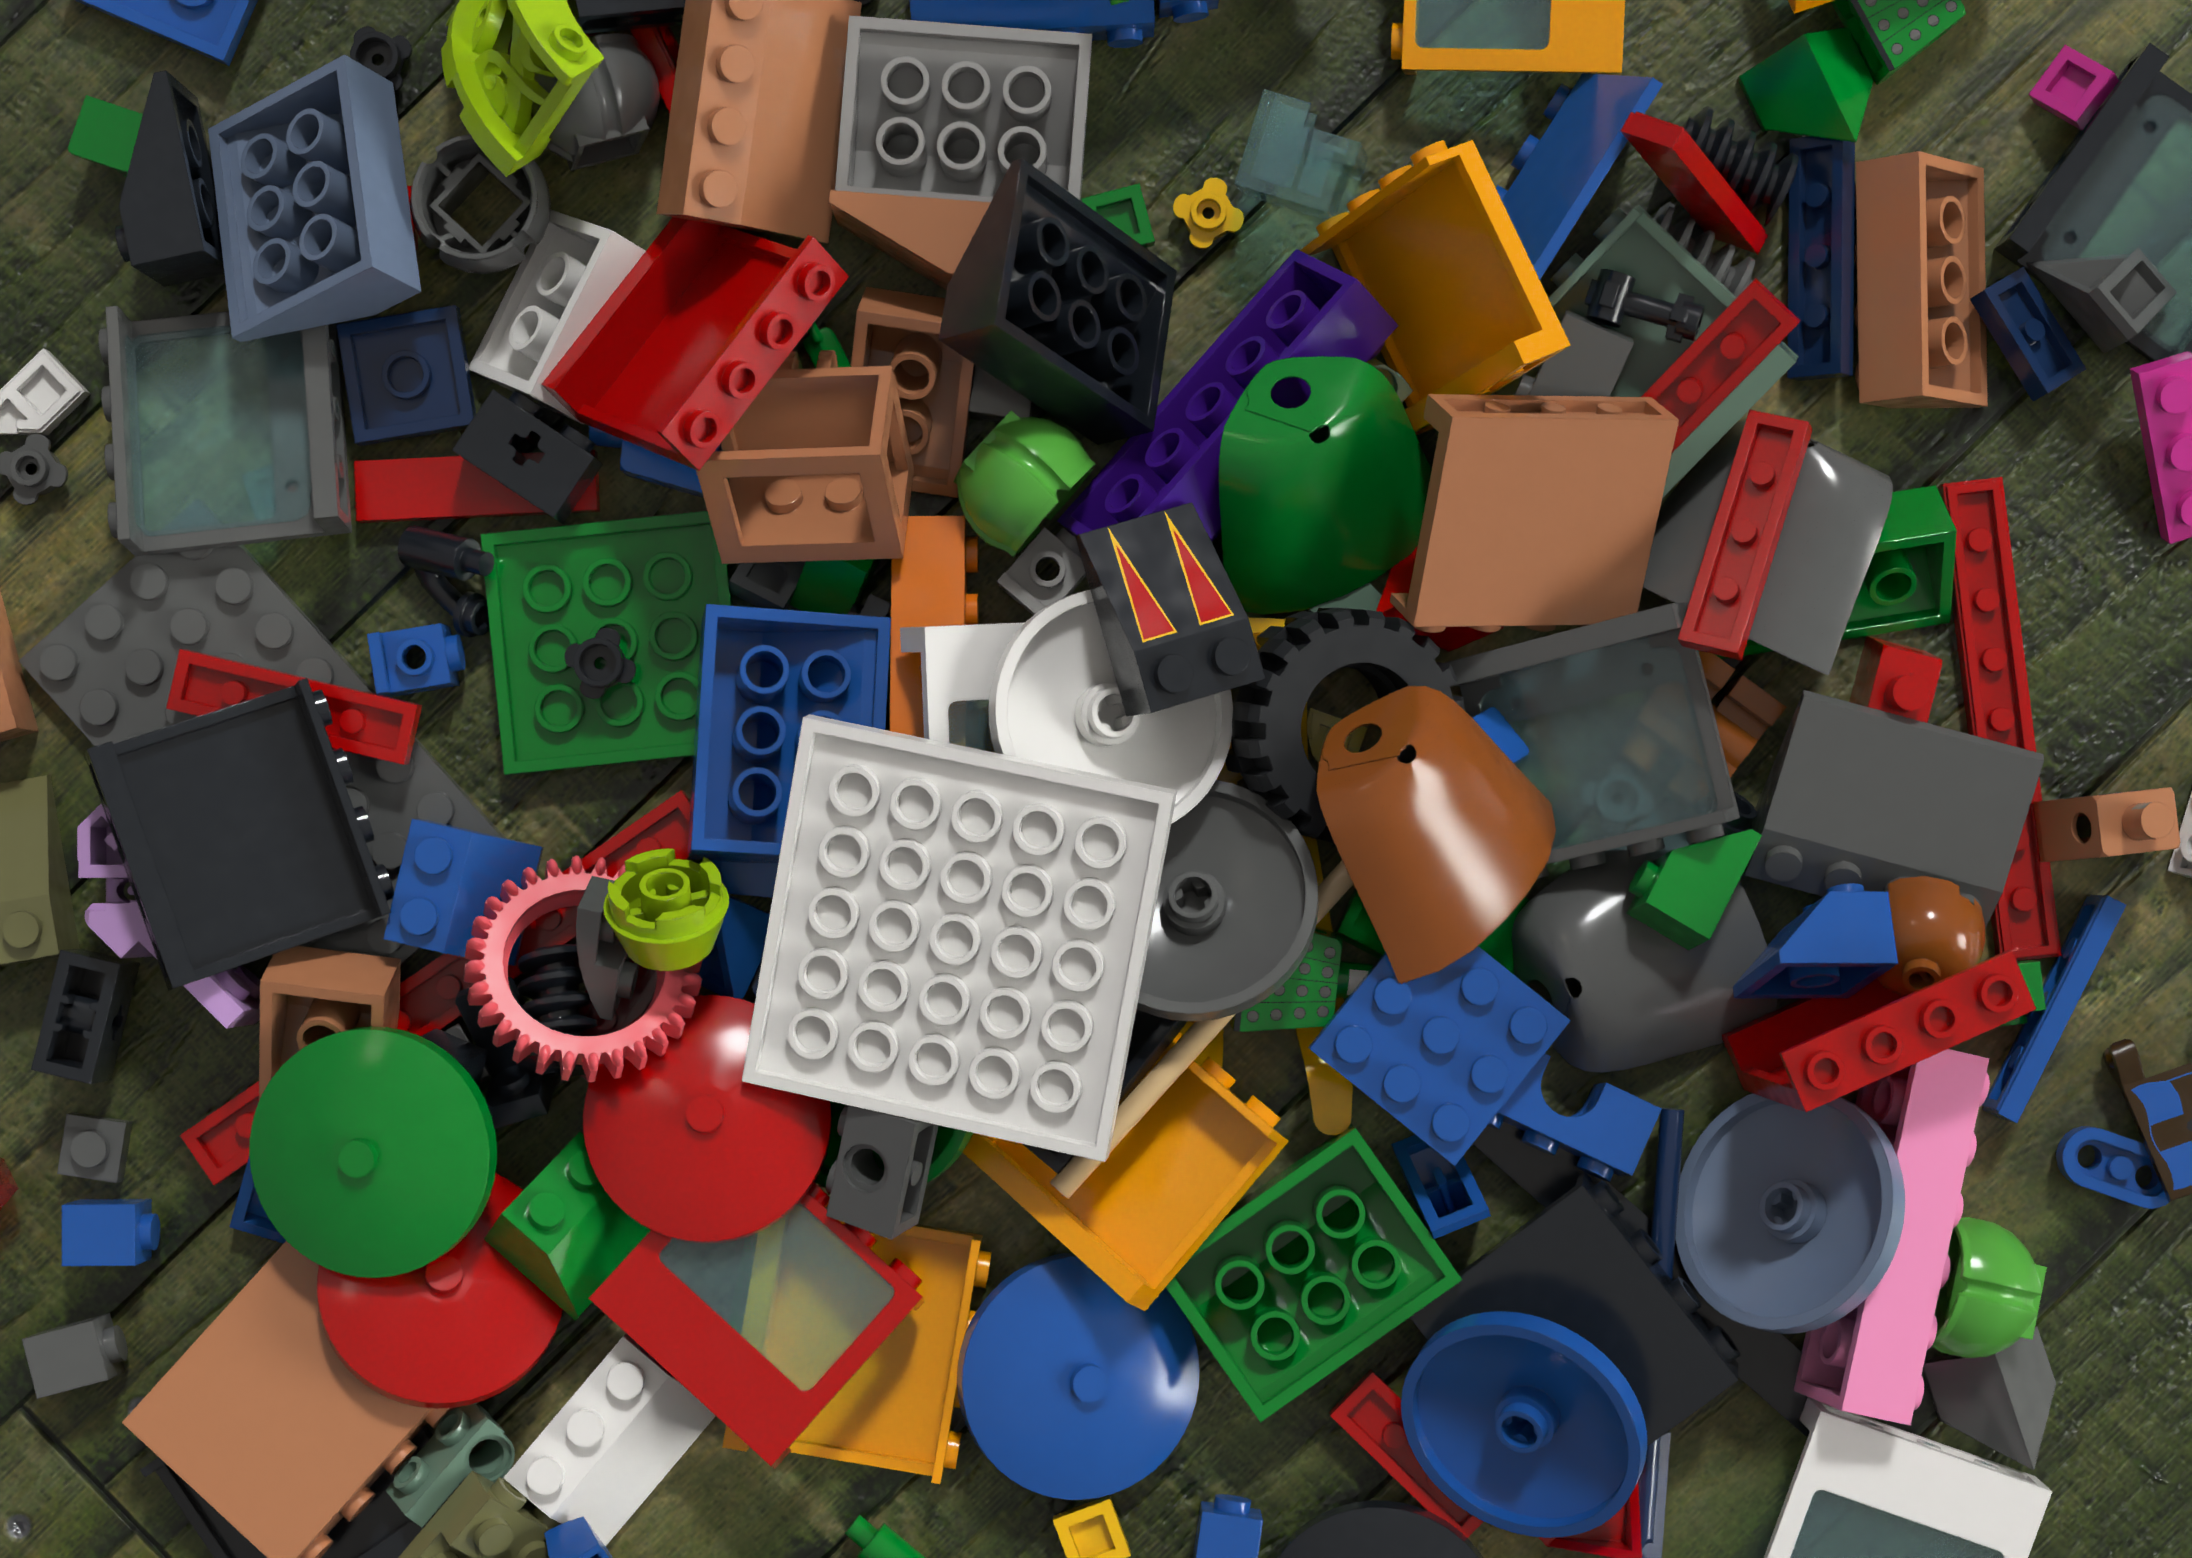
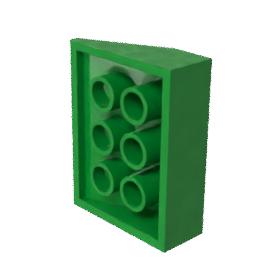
M1350 1124L1346 1131L1332 1136L1238 1202L1166 1288L1261 1423L1462 1281V1278L1358 1130Z

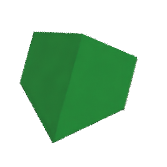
M1848 27L1803 34L1740 75L1737 79L1762 132L1772 130L1849 142H1857L1874 81Z

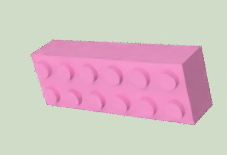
M1947 1049L1859 1088L1855 1105L1868 1113L1885 1132L1900 1163L1905 1188L1903 1229L1894 1258L1887 1272L1871 1294L1843 1318L1827 1326L1806 1332L1794 1386L1795 1392L1844 1412L1911 1426L1913 1412L1920 1406L1924 1394V1380L1921 1375L1926 1351L1933 1345L1937 1334V1319L1934 1314L1939 1291L1946 1284L1950 1273L1948 1249L1952 1230L1958 1225L1963 1213L1964 1202L1961 1188L1965 1170L1973 1161L1976 1152L1977 1141L1974 1128L1978 1109L1985 1102L1989 1092L1990 1080L1987 1073L1989 1058Z

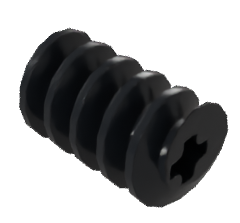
M1709 106L1703 108L1693 118L1689 116L1683 128L1738 196L1741 194L1746 196L1745 205L1752 214L1761 206L1767 208L1764 227H1766L1781 206L1793 184L1797 172L1798 155L1792 152L1776 164L1775 159L1778 146L1773 141L1766 143L1761 149L1754 152L1756 133L1751 129L1747 130L1735 141L1732 140L1735 122L1729 117L1715 129H1712L1711 124L1714 110Z
M576 944L540 947L519 958V970L531 975V977L522 980L518 984L520 995L532 999V1001L521 1005L528 1015L552 1030L574 1036H580V1032L597 1026L596 1019L579 1014V1008L592 1004L587 992L579 990V984L583 983L584 980L579 966ZM532 1052L520 1061L519 1065L521 1068L535 1073L538 1054ZM553 1061L542 1075L561 1076L559 1062ZM575 1065L571 1076L585 1075L582 1065Z

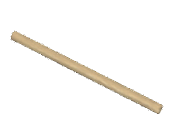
M1343 860L1318 886L1319 909L1317 924L1353 885ZM1235 1014L1220 1019L1196 1021L1118 1107L1110 1152ZM1074 1155L1050 1183L1069 1199L1102 1161Z

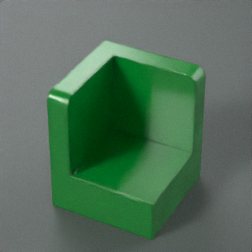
M86 95L68 145V151L76 157L115 169L126 177L143 114Z

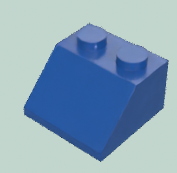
M412 819L391 904V913H389L383 939L465 957L467 940L474 938L471 935L473 921L475 917L485 916L483 912L487 898L494 896L503 902L500 893L502 884L506 880L513 881L519 888L523 889L521 884L523 870L531 867L536 872V875L538 874L544 847L429 820ZM524 930L513 945L508 965L515 966L517 963Z
M1856 883L1840 884L1827 889L1826 895L1816 903L1804 907L1802 914L1782 928L1734 984V998H1850L1898 964L1889 893L1865 891L1863 885Z

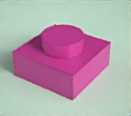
M2064 45L2028 95L2034 104L2076 128L2083 130L2119 80L2112 70Z

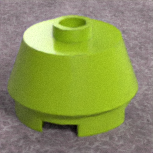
M670 848L646 851L625 861L626 872L617 878L614 883L610 881L608 883V893L604 900L603 910L606 920L628 956L638 965L658 971L685 969L705 959L715 945L729 906V894L722 883L721 874L716 865L706 857H703L700 864L690 860L675 859V850Z

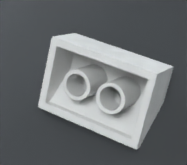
M551 210L550 221L544 237L538 245L530 244L525 254L526 258L521 262L469 365V370L512 392L516 390L531 401L555 413L579 422L541 384L646 251L610 229Z
M626 1333L509 1470L504 1479L549 1518L561 1524L584 1517L606 1547L716 1415Z

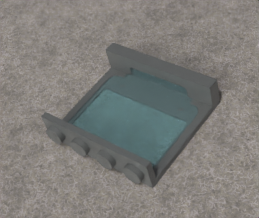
M118 306L106 307L107 328L99 330L98 341L102 360L105 365H109L110 386H103L101 399L105 418L108 422H112L113 443L106 444L104 457L108 476L111 480H115L116 502H110L107 510L108 524L113 538H118V541L134 556L352 533L341 357L336 327L338 323L239 342L233 339L231 335L229 311L131 322Z
M1687 602L1671 603L1445 662L1451 664L1458 679L1450 687L1460 686L1466 712L1471 717H1474L1490 707H1495L1529 749L1528 755L1516 767L1551 802L1556 826V834L1549 860L1538 878L1549 876L1547 864L1568 859L1571 871L1606 863L1605 851L1627 846L1629 857L1665 849L1663 837L1683 832L1686 833L1688 843L1725 835L1722 823L1740 818L1699 651L1682 647L1678 641L1688 608Z

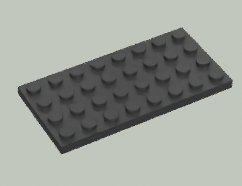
M197 500L164 531L224 525V523L205 502ZM244 545L135 556L19 660L22 666L94 746L110 741L115 744L198 717L166 709L179 649L196 651L376 694ZM416 737L410 762L407 765L344 751L353 775V783L346 785L353 808L363 806L368 815L374 834V841L366 843L374 866L380 864L385 866L394 892L412 819L429 820L506 838ZM389 900L387 903L389 909H391L392 900ZM389 914L299 945L401 959V967L422 949L383 939Z

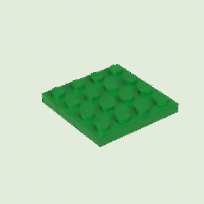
M708 511L480 534L482 551L489 552L494 556V568L488 576H485L504 775L692 757L694 755L703 612L706 604L733 606L732 594L729 588V564H722ZM611 628L620 634L621 642L619 646L626 659L632 660L635 663L636 675L629 683L618 682L605 690L601 698L590 699L581 693L580 685L582 681L576 675L574 668L566 664L565 652L571 644H582L588 639L595 638L600 629ZM598 658L595 661L596 668L603 669L606 666V660Z

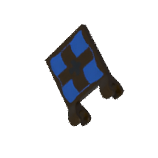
M2123 1039L2113 1043L2104 1051V1061L2123 1094L2168 1202L2191 1195L2192 1062L2145 1078L2140 1056L2134 1042L2130 1039Z

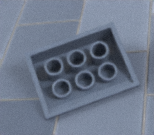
M343 55L208 129L231 335L233 339L243 342L374 316L421 292L393 82L350 57Z

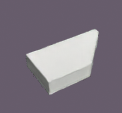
M43 348L0 389V435H49L91 393L50 351Z

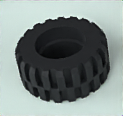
M1318 608L1317 612L1301 611L1286 617L1284 627L1270 626L1257 636V642L1261 646L1258 654L1265 679L1231 689L1233 701L1232 749L1228 751L1225 760L1228 771L1241 773L1243 778L1237 782V785L1247 788L1267 799L1268 802L1265 806L1281 819H1290L1302 836L1334 843L1323 816L1316 791L1317 773L1307 759L1301 737V722L1306 702L1314 688L1328 674L1342 667L1357 669L1372 684L1379 699L1407 686H1427L1441 691L1465 710L1463 697L1453 696L1450 686L1458 680L1451 664L1435 662L1434 660L1440 654V648L1428 636L1414 635L1415 628L1410 623L1399 617H1385L1383 612L1349 608ZM1407 745L1406 749L1400 752L1397 760L1405 764L1411 763L1416 757L1414 747Z

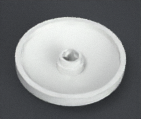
M1091 590L1073 594L1051 603L1027 620L1006 646L993 675L988 712L991 740L995 753L1177 790L1171 824L1186 815L1204 798L1224 766L1232 737L1233 701L1231 689L1154 713L1126 717Z

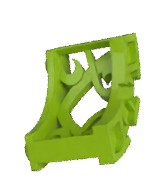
M459 0L447 21V40L441 48L442 69L446 86L448 88H456L457 94L464 106L459 115L460 119L476 144L505 177L511 175L543 153L551 141L549 136L592 72L598 68L604 59L602 53L594 46L577 23L567 0ZM511 37H512L511 50H510V55H509V54H508V47H509L510 39H511ZM535 73L558 79L550 93L534 79ZM535 102L541 105V107L532 118V105Z

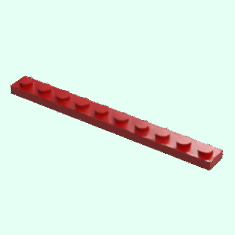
M680 790L583 857L581 861L585 873L591 874L597 860L603 857L606 861L607 876L613 878L627 859L656 849H674L675 859L690 860L687 859L691 800L686 793ZM570 867L564 870L562 873L569 874ZM578 906L553 910L537 918L524 929L517 963L515 966L508 965V977L516 980L524 974L518 968V960L521 956L533 952L540 947L568 944L576 938ZM444 953L400 983V1009L397 1029L422 1036L436 1028L442 1031L462 1017L455 1000L460 990L470 988L473 985L472 983L464 982L465 964L471 960L462 956ZM259 1081L180 1135L213 1185L221 1183L247 1165L251 1126L259 1103Z

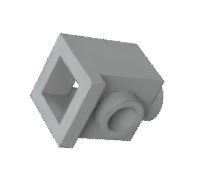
M1044 527L1006 573L1004 572L997 580L998 586L1032 616L1051 603L1070 596L1086 577L1076 538L1064 528H1061L1054 536ZM1044 559H1052L1060 567L1058 576L1051 581L1042 580L1036 574L1037 565Z

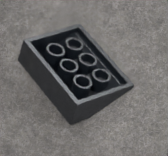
M1020 158L1012 161L948 283L939 341L1097 445L1153 432L1177 271L1026 160Z

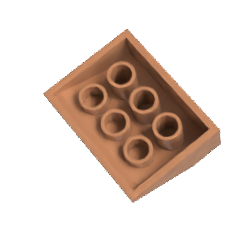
M685 0L656 214L805 240L810 235L819 243L828 244L833 214L829 204L830 190H835L848 21L849 15L860 16L861 2L854 0Z

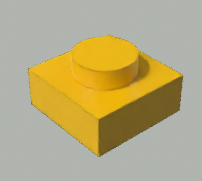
M1110 1495L1053 1516V1523L1067 1558H1127L1131 1556L1130 1547Z

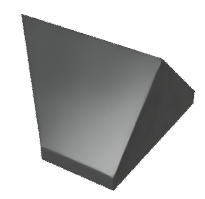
M2139 247L2130 254L2026 262L2103 354L2129 341L2138 334L2177 293Z
M2035 1326L2033 1340L2021 1338L2009 1348L1988 1357L1963 1358L1943 1354L1924 1361L1922 1371L1938 1420L2032 1470L2035 1469L2056 1387V1381L2037 1326Z

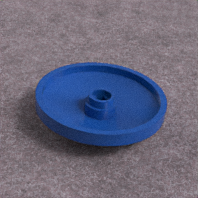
M1072 1252L1042 1258L1015 1271L992 1290L982 1302L968 1326L961 1345L957 1368L958 1398L966 1427L974 1442L984 1456L1010 1480L1023 1488L1051 1498L1065 1500L1100 1498L1124 1490L1144 1479L1177 1446L1190 1422L1196 1404L1200 1373L1199 1356L1191 1326L1184 1312L1166 1288L1148 1309L1143 1311L1127 1303Z
M1506 1311L1483 1312L1457 1319L1444 1326L1426 1342L1405 1378L1401 1398L1402 1421L1408 1443L1418 1463L1431 1481L1456 1505L1495 1527L1516 1534L1543 1538L1566 1537L1590 1531L1611 1519L1622 1509L1642 1474L1647 1455V1430L1642 1409L1634 1391L1623 1374L1603 1352L1579 1334L1555 1322L1534 1315Z

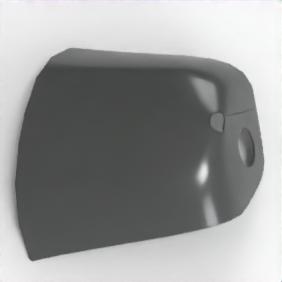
M1746 419L1736 423L1693 466L1660 507L1643 588L1674 603L1687 602L1688 606ZM1810 438L1809 443L1814 446L1807 447L1748 639L1818 672L1829 675L1887 519L1892 500L1893 484L1890 476Z
M1669 799L1625 832L1691 817L1692 815L1676 802ZM1683 832L1663 837L1665 849L1629 857L1627 846L1606 850V863L1572 871L1569 869L1537 893L1516 916L1512 928L1514 975L1527 986H1529L1531 980L1540 981L1549 991L1553 1007L1571 1020L1551 1045L1570 1065L1584 1071L1601 1073L1647 1065L1724 1043L1722 1040L1723 1034L1776 1010L1778 998H1734V984L1767 947L1757 916L1740 880L1710 940L1689 951L1626 914L1635 896L1628 891L1629 885L1644 861L1649 860L1653 862L1673 849L1707 840L1688 843L1686 833ZM1567 978H1576L1581 984L1582 993L1575 999L1568 991L1567 984L1565 983Z

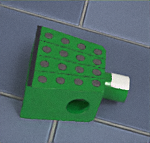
M1961 0L1831 1L1844 27L1849 28L1876 85L1892 76L1948 32L1966 15L1965 7Z
M1316 927L1308 951L1291 977L1262 1002L1235 1014L1229 1023L1233 1031L1238 1032L1324 1027L1334 1016L1336 998L1347 999L1371 970L1373 964L1341 961L1342 939L1337 933Z

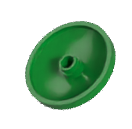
M361 1027L341 1031L316 1040L290 1057L279 1068L262 1093L251 1126L249 1158L251 1174L260 1203L276 1230L292 1247L314 1263L329 1270L355 1277L381 1278L405 1274L419 1269L446 1254L466 1237L484 1211L491 1194L497 1166V1143L492 1116L478 1085L467 1070L446 1050L432 1041L404 1030L389 1027Z

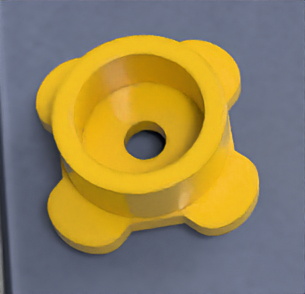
M1219 178L1207 179L1202 189L1191 195H1179L1173 204L1174 215L1184 220L1185 226L1190 233V243L1199 249L1209 248L1213 244V240L1222 237L1226 232L1235 233L1243 225V212L1232 206L1226 195L1227 185ZM1206 208H1211L1214 211V216L1210 219L1205 218L1202 214Z

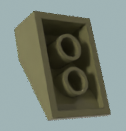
M45 775L0 783V967L59 957L60 950L80 949L51 776Z

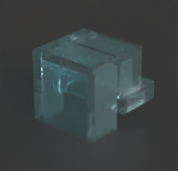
M1264 89L1234 184L1243 195L1324 220L1336 216L1348 178L1362 180L1368 161V156L1362 143L1314 129L1318 116L1309 112L1311 103Z

